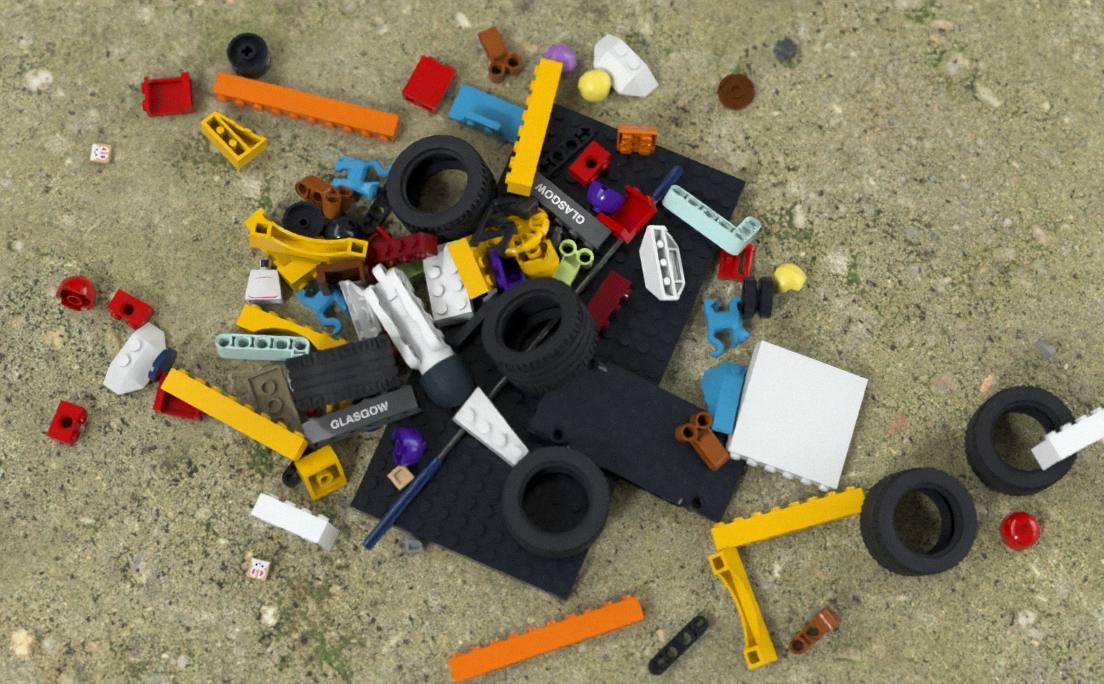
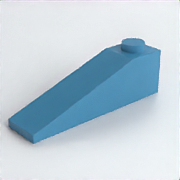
M726 362L704 371L701 389L704 391V401L707 404L708 413L712 417V430L731 435L744 379L745 366Z

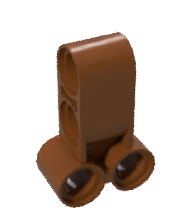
M495 26L478 33L479 40L491 62L488 67L491 82L497 84L503 82L507 73L511 76H517L521 73V57L518 54H509ZM511 63L518 64L516 67L509 66ZM495 70L501 71V73L497 75L493 74L492 72Z
M309 175L295 184L296 193L305 200L322 208V214L326 218L333 219L339 216V211L344 212L350 209L353 191L348 187L341 186L336 188L313 175Z
M698 412L690 417V424H683L676 428L675 436L680 442L690 441L711 470L716 471L730 459V456L709 428L713 422L711 415L708 412ZM699 416L704 419L702 426L698 423ZM685 428L689 430L688 438L683 434Z
M827 605L790 640V651L796 655L803 654L823 635L837 626L841 620ZM816 627L819 631L818 636L815 638L809 637L807 635L808 628ZM795 640L803 642L804 647L801 651L793 649L792 643Z

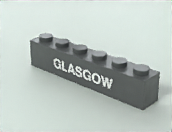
M536 171L530 195L538 199L539 207L554 219L553 221L557 226L566 228L572 238L576 240L578 238L583 242L585 248L597 253L609 240L612 231Z
M402 385L393 392L386 391L381 393L379 397L366 398L362 400V403L346 405L344 409L339 411H329L320 418H310L302 426L306 441L309 442L308 446L315 450L422 412L416 389L412 385Z

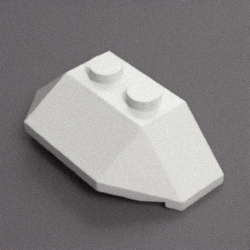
M607 34L595 44L594 69H601L610 76L611 87L618 94L646 98L659 86L648 66L622 39Z
M649 225L639 250L646 288L661 301H677L685 286L679 247L667 232L665 226Z
M350 280L339 281L359 340L381 336L385 328L363 294V290L366 288Z
M149 322L135 331L111 362L103 385L118 395L144 389L150 382L148 373L154 369L152 367L153 362L166 349L165 333Z

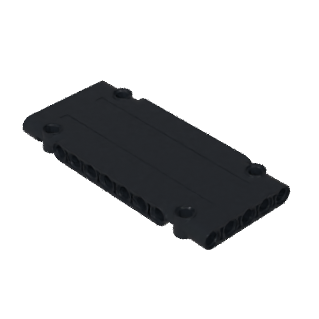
M594 355L590 361L592 363L591 369L585 368L575 379L562 387L542 392L526 427L527 431L547 440L552 445L565 446V448L571 447L574 450L577 449L580 453L583 452L592 461L594 460L601 470L674 506L684 507L688 512H694L714 523L721 521L744 469L746 460L730 458L716 471H713L707 466L690 441L680 442L675 436L676 428L683 424H690L689 420L693 414L708 411L610 362L600 361ZM699 416L698 423L702 426L704 419ZM687 428L683 431L686 438L689 437V430ZM711 429L725 448L727 438L723 436L722 432ZM554 430L560 433L559 440L553 438ZM694 498L698 501L697 508H694L692 505Z

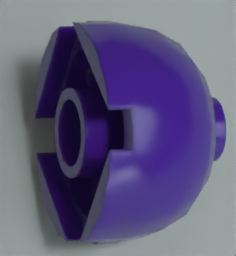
M595 180L592 181L587 192L588 201L594 206L592 210L597 213H614L622 207L627 198Z
M397 427L394 429L392 440H396V446L392 447L396 464L399 466H409L417 463L422 457L423 451L426 450L425 439H422L421 434L411 427Z

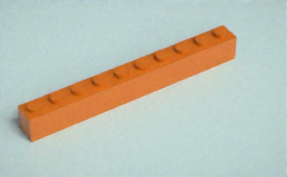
M220 71L213 89L215 98L222 103L233 102L239 107L249 106L259 112L265 110L275 116L285 115L295 121H299V119L305 120L311 125H317L318 123L328 129L334 130L338 128L348 134H353L354 132L364 138H378L379 141L389 143V141L395 142L400 125L398 115Z
M630 594L621 597L620 602L614 604L613 601L601 604L602 608L597 610L594 607L585 609L583 614L576 616L575 613L564 617V621L558 623L557 620L545 623L546 627L538 629V626L527 629L525 634L519 635V632L507 636L508 640L502 642L500 639L490 641L489 646L484 648L481 645L470 648V652L463 654L462 651L452 654L448 662L454 681L457 684L643 621L644 616L637 596L632 597Z

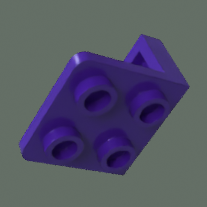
M497 251L489 253L500 288H504L506 291L515 284L526 280L520 267L503 272Z

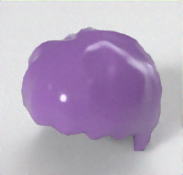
M554 45L543 55L544 59L563 63L560 77L571 74L577 67L575 53L567 46Z

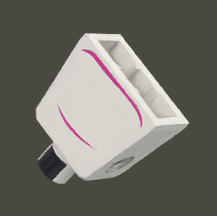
M260 260V270L250 271L245 294L247 304H284L280 274L278 270H271V260Z

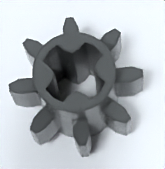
M786 37L783 41L778 40L773 50L777 54L776 59L784 62L785 58L791 59L796 48L792 46L793 40Z

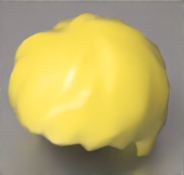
M601 69L585 72L578 82L580 94L587 102H602L607 98L611 88L610 76Z
M781 264L772 275L773 291L776 294L786 293L791 289L800 291L806 280L805 273L795 264Z

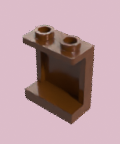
M362 259L316 265L317 282L324 296L331 295V284H338L342 280L362 281L364 288L369 287V284L372 283L371 272H369L368 265L365 266Z

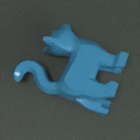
M339 157V162H336L335 171L336 173L347 171L348 176L347 179H333L332 186L336 188L341 186L352 189L353 194H363L367 200L373 201L378 196L379 191L382 190V187H379V181L366 182L369 169L374 167L379 175L385 177L388 176L393 163H390L387 169H383L380 162L375 160L366 161L351 157Z
M331 284V295L324 296L321 290L314 295V291L310 286L306 291L301 289L295 294L304 306L312 310L322 324L336 326L332 333L333 335H339L342 332L343 323L340 319L335 317L327 318L325 316L335 303H337L341 311L350 316L344 295L337 285Z
M740 296L731 297L728 311L719 312L721 307L720 301L715 303L713 299H704L703 301L704 315L707 319V338L711 344L717 347L716 351L710 352L711 357L722 356L725 348L722 341L715 338V333L731 331L733 349L736 348V345L750 339V333L744 329L742 315L738 309L741 301Z

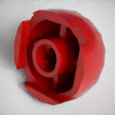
M70 276L59 285L56 298L58 299L59 297L61 299L60 303L69 309L81 311V308H87L86 311H89L95 303L96 289L85 276Z
M1018 511L1005 516L1001 521L999 533H1001L1002 541L1007 547L1021 551L1032 547L1038 541L1040 525L1030 513Z

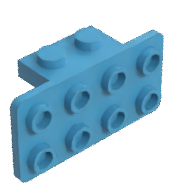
M462 85L449 111V117L466 124L472 129L483 131L489 136H495L515 144L519 137L517 136L519 126L524 125V121H521L523 111L526 109L468 85Z

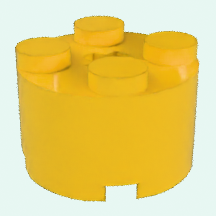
M545 237L541 238V243L527 253L525 251L521 252L519 256L515 257L527 279L553 277L559 265V257L551 241Z

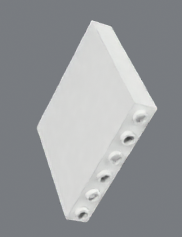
M762 340L755 345L738 401L731 435H728L725 450L731 459H743L747 461L748 465L758 467V465L763 466L765 471L776 473L777 471L782 473L784 478L799 479L801 484L807 486L816 485L821 491L829 492V490L837 489L868 379Z

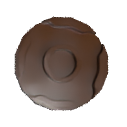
M743 74L727 75L718 86L717 95L719 101L730 110L744 109L750 105L754 98V85Z

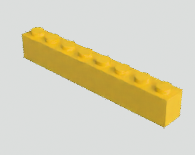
M541 58L540 65L536 64L533 75L536 76V80L532 79L530 91H532V95L528 94L526 106H528V110L523 111L521 121H524V125L519 126L517 136L520 137V140L515 141L513 152H516L515 157L511 156L509 167L512 170L511 173L507 172L505 183L508 184L507 192L530 197L562 72L563 63Z
M171 368L160 387L161 389L298 463L309 443L304 439L305 435L296 430L294 433L288 431L289 426L280 421L277 424L271 421L272 417L263 412L260 415L255 413V408L246 403L244 406L238 404L239 399L230 394L225 397L221 394L222 390L213 385L211 388L205 386L206 381L195 377V379L190 378V373L186 370Z
M855 486L845 488L844 492L837 494V491L825 494L826 497L821 499L815 496L808 498L806 503L800 504L797 501L788 504V508L781 509V506L769 509L770 513L762 514L761 511L751 514V518L748 519L738 517L732 519V523L726 525L724 522L714 524L710 534L715 551L718 553L734 547L739 548L858 515L862 510L861 506L865 499L862 488L856 489Z

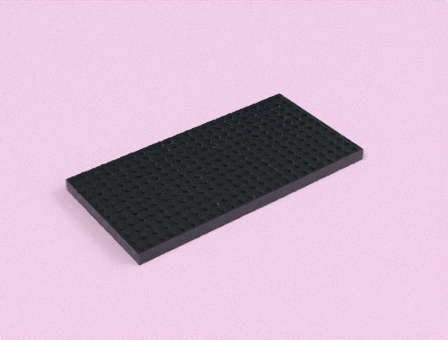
M553 103L539 161L579 126L589 124L594 129L593 140L611 154V164L605 171L602 170L598 174L597 182L623 196L627 195L624 189L626 185L631 188H638L644 196L646 194L650 195L674 166L678 165L684 169V173L674 185L683 188L730 222L746 181L658 145H655V151L650 155H641L639 152L623 154L620 151H616L617 128ZM589 130L587 132L582 131V136L579 138L580 143H582L581 138L583 136L589 137ZM573 141L568 142L566 145L569 150L577 148V144ZM589 143L548 180L592 216L596 217L599 213L592 210L594 206L589 203L587 198L589 186L586 188L569 175V168L590 145ZM513 150L497 183L498 198L524 196L507 192L508 184L505 183L507 172L511 173L512 170L509 164L511 156L515 157L516 152H513ZM557 153L553 156V160L561 162L563 156ZM548 160L549 165H548L546 168L540 167V168H541V172H540V173H542V172L548 173V172H547V169H548V167L551 165V163H550L549 160ZM589 162L587 167L595 168L596 164ZM662 201L656 206L658 211L628 244L625 242L621 244L578 296L587 307L611 271L631 282V294L627 300L623 299L619 304L621 308L616 315L612 314L609 319L610 324L605 331L601 330L599 333L600 339L598 340L594 356L600 361L610 362L658 387L719 247L662 204ZM548 215L549 229L545 238L547 240H550V230H552L554 226H559H557L553 221L554 219L550 215ZM649 225L665 226L667 232L679 247L685 286L677 301H661L646 288L639 250ZM562 227L565 236H562V241L567 239L574 241L577 251L585 248L581 240L572 238L568 234V230ZM611 234L609 240L597 253L592 250L594 255L593 265L589 269H580L571 285L574 291L618 239L616 236ZM567 246L563 249V252L570 254L573 252V248ZM557 252V255H558V257H559V263H560V261L562 260V258H561V256H560V252ZM587 255L580 257V261L584 263L590 260V257ZM487 292L473 298L475 313L482 307L479 298L488 295ZM562 318L558 320L536 348L552 338L557 332ZM550 319L537 324L524 336L519 346V352L526 350ZM468 321L441 328L434 323V327L442 332L445 337L444 342L447 345ZM481 326L455 354H463L473 370L475 377L473 391L479 387L487 396L504 375L484 349L481 338ZM589 362L586 368L591 369L592 363ZM412 369L405 385H412L416 389L422 412L387 424L350 505L352 510L379 522L412 483L410 482L400 491L387 476L399 466L394 460L392 447L396 446V440H392L394 429L397 427L414 428L421 434L422 439L426 441V450L423 451L420 460L413 465L406 466L416 478L421 469L428 464L433 456L437 457L461 428L452 418L463 404L455 407H444L433 402L420 384L419 380L422 374L416 369ZM508 381L491 401L492 405L528 449V453L533 452L535 449L539 450L541 447H555V445L550 444L547 440L526 430L542 392L524 391ZM557 430L553 431V438L555 440L560 439V433ZM466 431L441 461L443 464L436 471L433 478L426 483L391 527L414 535L425 542L567 603L591 545L575 556L572 555L563 559H549L534 555V553L529 552L518 544L506 526L502 511L503 485L506 477L509 475V471L512 470V466ZM603 471L609 486L611 500L619 478ZM552 472L539 476L527 487L523 496L522 507L526 517L536 528L544 532L558 534L576 528L585 519L589 510V499L582 484L574 477L564 473Z

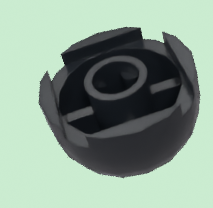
M340 215L333 218L324 228L325 240L345 238L362 240L363 230L359 222L348 215Z

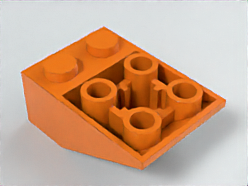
M618 123L616 151H620L623 154L639 152L641 155L654 153L657 139L656 125Z

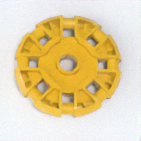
M538 207L529 219H523L506 212L502 217L515 222L518 234L513 235L505 252L506 256L503 257L501 251H497V253L502 258L519 256V253L524 251L527 253L540 244L541 238L546 236L549 229V220L546 212ZM492 227V229H488V228H487L485 232L495 231V230H498V228H495V227ZM504 236L487 240V247L496 245Z

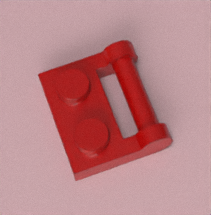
M748 244L742 250L746 252L743 275L737 274L740 253L732 255L721 248L717 279L743 283L744 276H750L752 258L756 246Z

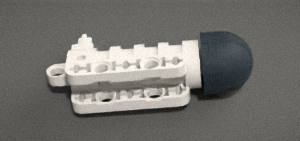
M379 263L372 269L379 283L375 286L370 285L363 290L364 296L406 363L412 369L421 372L422 376L419 382L429 398L436 404L444 407H455L463 404L471 396L474 389L475 377L473 370L463 354H455L451 346L445 344L444 335L439 329L434 327V319L429 313L424 311L425 305L420 298L414 295L415 290L404 272L397 268H393L388 272L385 266Z

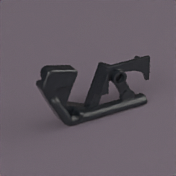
M531 195L530 197L492 199L470 240V247H478L480 242L504 236L496 245L487 247V251H501L502 256H506L507 247L513 235L518 234V229L514 221L502 216L507 212L523 219H529L539 207L538 199ZM492 227L498 228V230H495V231L485 232L487 228H488V229H492Z

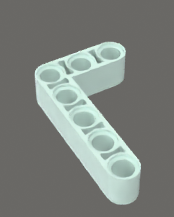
M672 185L662 200V204L667 209L732 255H738L753 240L761 228V223L754 217H747L739 226L735 227L677 185Z
M225 333L218 335L215 340L218 354L222 358L286 361L289 358L311 353L310 343L305 337ZM288 378L289 388H290V391L292 392V391H294V389L291 390V386H290L291 380H289V378Z

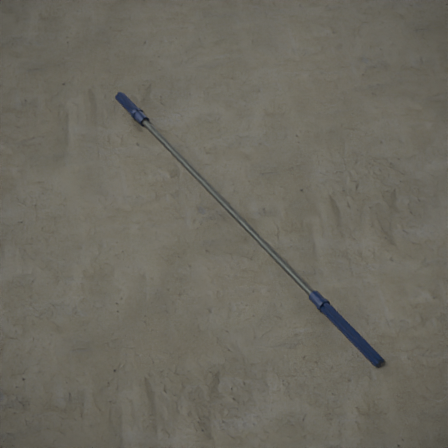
M675 165L655 191H652L649 195L654 199L655 207L661 203L670 187L683 175L684 169L681 166ZM618 238L575 289V293L578 296L624 241ZM551 318L525 351L535 349L560 318ZM505 376L501 378L486 396L490 402L508 382ZM461 427L437 457L433 456L428 464L421 469L419 475L362 542L363 547L369 551L372 550L426 483L433 478L436 471L443 464L441 461L466 433L465 429Z

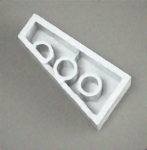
M269 493L268 496L260 494L251 512L252 516L276 528H283L284 531L296 537L299 535L300 538L313 545L318 544L324 550L331 551L340 530L328 522L329 518L320 514L316 517L312 515V511L304 507L301 510L295 508L296 504L285 500L283 503L274 494Z

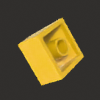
M329 444L299 459L298 463L294 462L313 501L348 484L340 461Z

